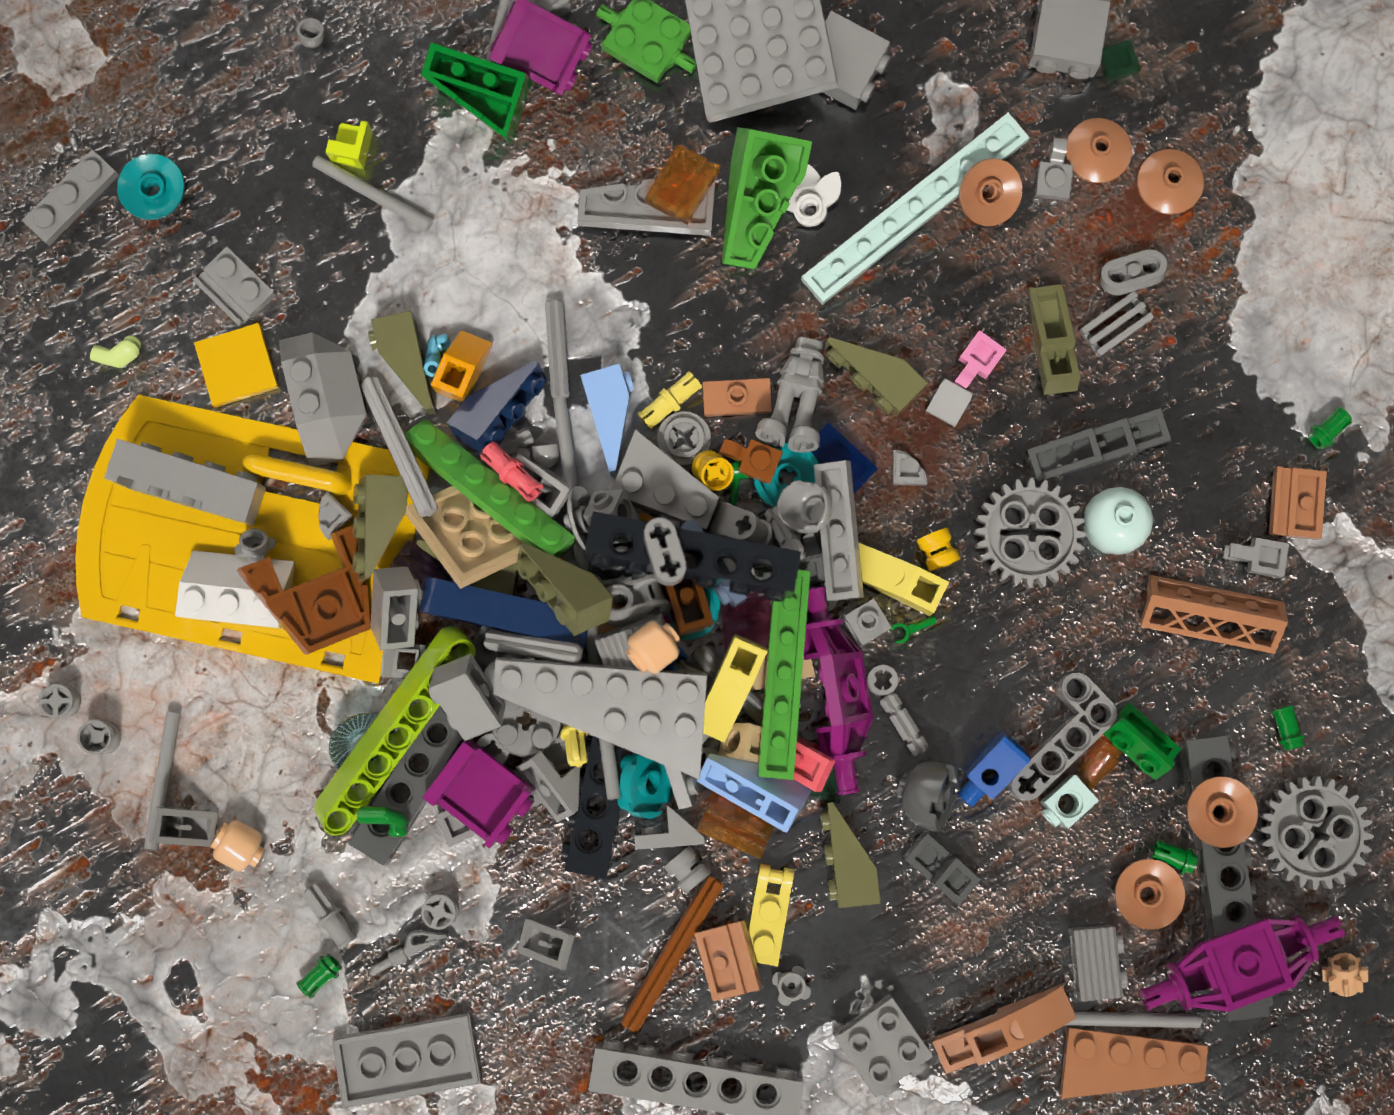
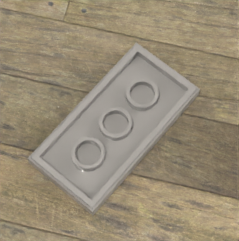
M471 1012L332 1038L343 1109L482 1083Z

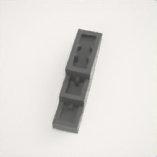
M1161 408L1129 419L1124 418L1095 429L1090 428L1028 449L1027 451L1037 482L1143 451L1170 442L1172 438Z

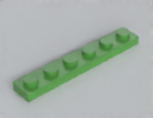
M426 418L405 433L412 452L418 459L523 543L529 544L557 558L574 545L575 536L531 501H526L512 486L504 484L497 474Z
M798 570L795 591L791 599L785 598L784 602L772 601L757 777L794 780L810 571Z

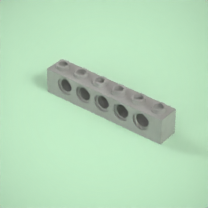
M604 1039L603 1044H596L588 1091L731 1115L800 1114L804 1080L803 1077L797 1076V1071L777 1068L776 1073L762 1071V1065L750 1062H742V1067L728 1065L727 1059L708 1056L707 1061L693 1059L694 1054L684 1051H673L672 1056L659 1054V1048L648 1045H639L638 1050L624 1048V1042ZM629 1060L634 1062L638 1069L636 1075L630 1078L622 1076L618 1071V1065L622 1061ZM659 1066H665L672 1072V1078L666 1083H659L652 1076L653 1070ZM693 1072H700L705 1075L707 1082L704 1087L694 1089L688 1085L687 1077ZM727 1078L738 1079L742 1084L740 1091L733 1095L725 1093L721 1088L723 1081ZM765 1083L773 1085L776 1089L774 1097L770 1100L760 1099L756 1095L757 1088Z

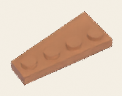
M1067 1026L1059 1097L1066 1099L1205 1082L1208 1046L1192 1042Z

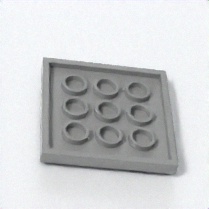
M685 0L704 109L709 123L839 88L821 0Z

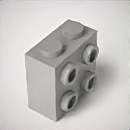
M1040 0L1028 66L1036 67L1042 73H1054L1056 71L1069 73L1071 77L1076 79L1094 77L1101 63L1110 2L1101 0Z
M831 11L826 19V26L839 88L824 91L823 93L856 110L861 100L864 102L869 100L876 85L872 83L876 73L883 74L889 64L891 55L887 53L890 41Z
M890 994L833 1033L835 1040L875 1098L881 1094L887 1097L901 1086L900 1080L909 1074L914 1077L923 1072L930 1065L928 1060L933 1057Z

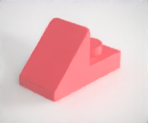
M797 736L794 780L815 792H822L836 760L820 752L819 744Z

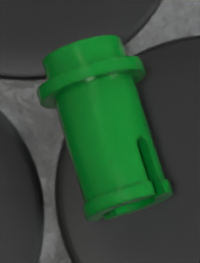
M1336 407L1319 425H1313L1310 428V433L1308 434L1310 442L1319 449L1332 446L1333 439L1347 426L1352 424V417L1343 408Z
M1294 706L1271 711L1281 741L1278 743L1283 745L1284 751L1305 746L1303 739L1306 738V735L1301 734Z
M1157 839L1153 848L1155 852H1152L1151 859L1162 861L1171 867L1179 869L1180 874L1184 875L1185 872L1193 873L1198 860V854L1193 853V849L1188 848L1184 850Z
M329 953L324 957L319 956L317 959L318 963L296 983L301 992L310 999L332 978L337 979L339 977V971L342 969V966Z

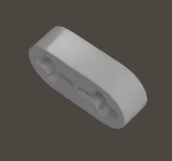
M662 517L654 518L645 527L644 543L656 579L663 585L673 586L680 583L684 578L686 572L685 558L673 523ZM655 527H660L662 532H669L665 536L666 548L661 549L657 538L651 539L650 536L654 534ZM664 555H669L672 565L678 564L680 567L676 569L674 577H670L668 572L662 573L660 571L665 565Z

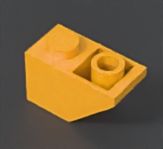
M461 330L444 353L433 378L431 386L435 392L463 403L468 396L472 395L493 343Z

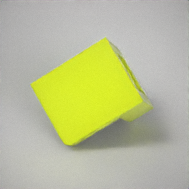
M361 120L359 127L344 123L339 125L336 140L329 139L326 148V154L331 162L364 169L373 134L369 123Z

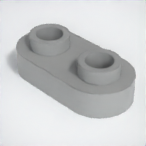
M1151 249L1111 260L1102 268L1100 284L1107 293L1112 295H1123L1156 285L1165 277L1167 260L1162 253ZM1144 269H1151L1154 272L1146 273ZM1118 278V279H1120L1122 282H1121V283H1116V282H1113L1112 279Z

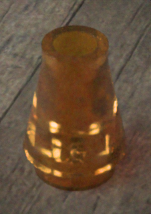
M1099 737L1089 747L1077 777L1086 787L1093 790L1096 784L1121 762L1119 757L1123 752L1102 737Z

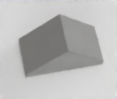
M519 453L515 459L520 460L524 464V469L543 485L539 496L531 502L548 516L555 519L566 502L571 487L558 474Z
M169 806L154 807L149 842L210 847L216 833L218 812Z
M526 918L517 953L560 970H566L570 963L578 932Z

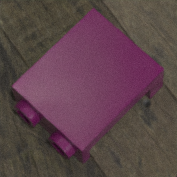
M513 0L487 57L508 68L526 73L531 80L561 96L564 90L568 92L571 90L577 78V73L574 72L579 59L585 61L593 43L589 41L591 34L528 0Z
M469 739L462 743L422 798L432 806L440 805L486 841L484 845L490 849L496 843L502 846L514 830L510 826L511 822L517 814L523 818L535 802L530 797L536 789L473 740Z

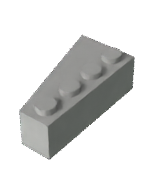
M116 440L104 479L130 490L254 526L266 487L257 483V476L238 471L235 476L225 473L226 467L206 461L203 466L193 463V457L182 453L173 452L171 456L162 453V448L141 442L139 446L124 440Z

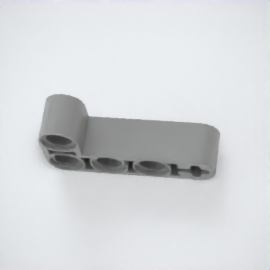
M1078 672L1063 676L1057 682V696L1073 714L1030 755L1031 761L1007 785V791L1013 798L1023 801L1037 798L1116 721L1117 709L1115 705L1086 675ZM1071 679L1078 681L1082 687V692L1078 698H1072L1067 692L1066 687ZM1096 704L1102 706L1106 713L1104 721L1100 724L1096 723L1091 717V709ZM1071 728L1077 729L1081 734V742L1076 747L1070 746L1066 740V734ZM1047 751L1052 752L1057 759V764L1051 771L1044 769L1041 763L1042 756ZM1035 772L1044 777L1043 780L1040 777H1034L1028 783V787L1031 790L1029 792H1019L1018 789L1021 786L1018 781L1019 778L1028 779Z

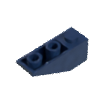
M533 361L468 396L447 422L455 438L483 454V449L491 442H496L500 445L506 432L514 422L522 417L525 408L531 400L539 395L544 388L547 378L540 364L537 361Z

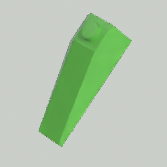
M737 127L730 166L722 255L723 264L751 269L757 267L774 235L773 230L781 215L786 213L795 189L798 185H801L806 175L812 141Z

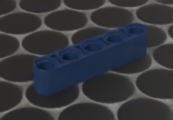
M431 577L426 578L419 607L420 612L520 635L577 643L582 648L585 646L588 630L574 636L565 625H561L558 622L554 611L547 603L472 586L460 589L454 582Z

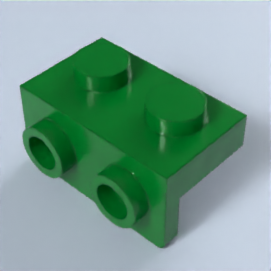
M1130 702L1120 710L1114 724L1103 734L1118 750L1125 753L1144 773L1151 776L1154 780H1157L1175 765L1173 760L1182 749Z

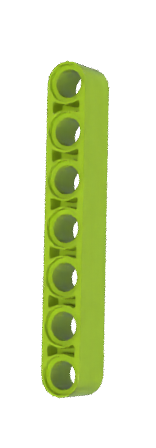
M447 626L435 636L314 804L315 814L328 834L333 836L342 835L352 827L357 820L358 809L361 806L368 805L440 706V704H436L432 700L429 693L430 677L433 674L434 668L468 654H471L473 658L475 657L476 650L474 644L459 627ZM460 643L455 650L450 651L455 644ZM419 699L415 705L410 706L413 701ZM399 727L396 732L389 734L394 728ZM379 755L375 760L369 761L372 757ZM358 783L356 787L349 789L352 785ZM338 811L335 815L329 816L331 813Z

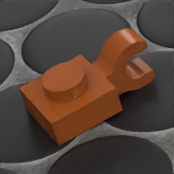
M725 439L720 449V455L741 463L738 473L768 485L771 484L783 451L752 439L748 448Z

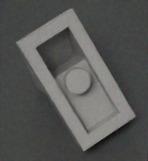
M541 751L525 759L516 767L524 780L536 789L534 793L556 822L578 811L580 767L573 766L559 775L552 761L546 758Z
M668 804L669 832H662V826L642 827L641 834L634 835L635 850L705 844L704 835Z

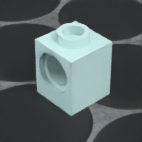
M1069 774L1039 803L1045 808L1041 812L1042 815L1052 826L1056 828L1060 825L1062 828L1069 829L1099 800L1076 775ZM1069 794L1073 798L1074 807L1069 813L1065 814L1059 809L1058 801L1062 795Z

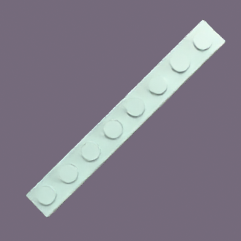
M1009 113L1005 114L805 273L801 280L823 305L959 197L963 177L973 165L990 158L1005 160L1028 142L1030 137Z

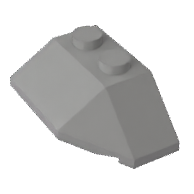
M312 332L279 340L285 381L296 426L309 466L316 467L344 460L350 445L367 417L351 351Z

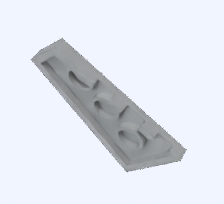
M716 169L704 171V174L674 175V179L655 181V178L641 180V184L625 186L621 183L581 189L577 219L578 226L711 236Z

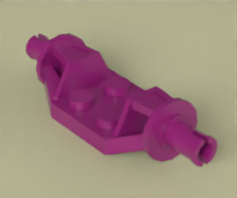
M825 587L809 589L807 607L809 621H806L804 660L820 658L819 676L825 688V712L830 719L831 726L816 728L821 752L836 760L834 771L838 789L837 794L845 795L860 792L854 761H857V757L867 755L866 750H861V747L873 721V713L862 651L839 626L844 624V619L833 620V617H829L825 594L826 589Z
M1298 915L1291 917L1290 920L1263 918L1198 943L1175 964L1172 962L1166 965L1168 980L1141 988L1139 993L1141 997L1145 998L1142 1001L1148 1011L1170 1001L1177 1000L1185 1011L1194 1007L1230 1012L1295 987L1309 966L1318 961L1317 946L1345 937V932L1343 928L1338 929L1342 924L1335 915L1310 926H1307ZM1301 951L1302 954L1290 963L1288 962V957ZM1201 990H1206L1209 993L1203 995L1190 996V993Z

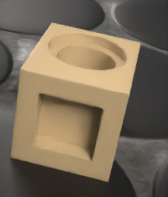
M734 723L725 742L721 741L718 755L758 764L761 726L750 723Z

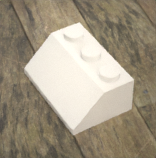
M193 550L179 582L175 617L283 629L238 574L237 569L251 564V559L245 556L238 557L237 555ZM271 559L282 590L293 587L296 562Z

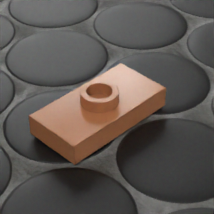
M770 378L703 382L704 417L772 413Z

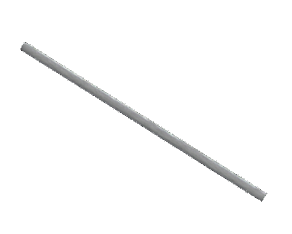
M557 397L553 399L563 477L572 488L578 486L567 400L566 397ZM575 538L573 545L575 566L588 572L589 560L585 559V550ZM597 626L589 629L587 633L588 662L593 665H603L595 643V639L599 635ZM599 738L607 800L620 799L621 793L614 744Z

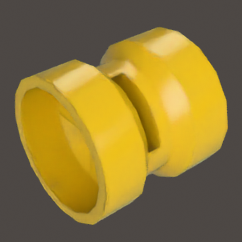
M712 450L702 451L692 462L691 470L693 476L708 489L720 491L731 484L734 475L733 467L728 460Z
M948 528L935 531L916 540L920 550L924 551L927 556L926 565L929 572L961 559L958 550L951 545L950 540L952 536ZM947 547V550L941 551L934 555L931 554Z

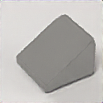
M944 378L925 412L956 427L974 394Z

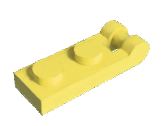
M760 863L748 934L756 963L778 966L794 869L784 868L783 871L770 869L771 865ZM768 882L781 885L779 894L766 892Z

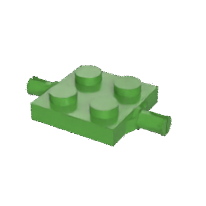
M632 0L628 7L620 13L615 12L605 6V4H602L601 8L598 9L596 16L612 25L610 33L602 43V50L657 84L664 73L675 64L687 70L690 74L696 69V60L682 52L685 42L691 35L690 24L650 0Z

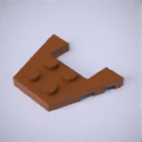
M353 526L330 534L343 566L341 569L289 589L282 590L270 557L237 569L241 578L305 655L371 629L368 585H365V581L358 582V573L353 572L354 552H358V538L353 536Z

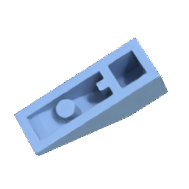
M620 363L581 375L611 477L618 474L630 407L628 392L634 391L629 371L622 373Z
M709 754L700 772V779H697L698 783L785 833L789 831L801 812L811 789L796 780L757 777L758 764Z

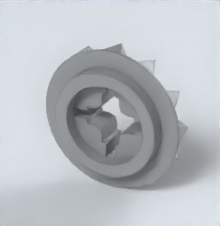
M685 411L676 412L668 416L660 425L657 433V443L659 449L677 464L692 465L694 458L700 452L709 449L711 433L707 423L697 414ZM694 428L695 430L690 437L694 449L685 444L674 449L678 442L674 429L685 434Z

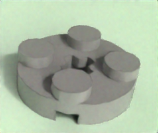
M501 698L506 706L502 725L492 730V733L506 751L516 756L531 757L547 749L555 741L561 722ZM524 712L530 713V717L536 720V725H530L527 731L522 730L520 723H516V718L522 717Z

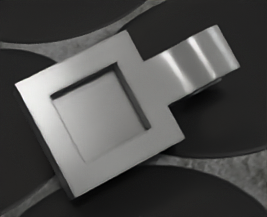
M1053 138V142L1050 143L1048 162H1039L1034 197L1068 201L1070 198L1073 165L1063 164L1067 139Z
M1262 538L1251 539L1250 547L1230 543V546L1224 545L1222 559L1248 562L1247 572L1282 578L1285 576L1289 543Z

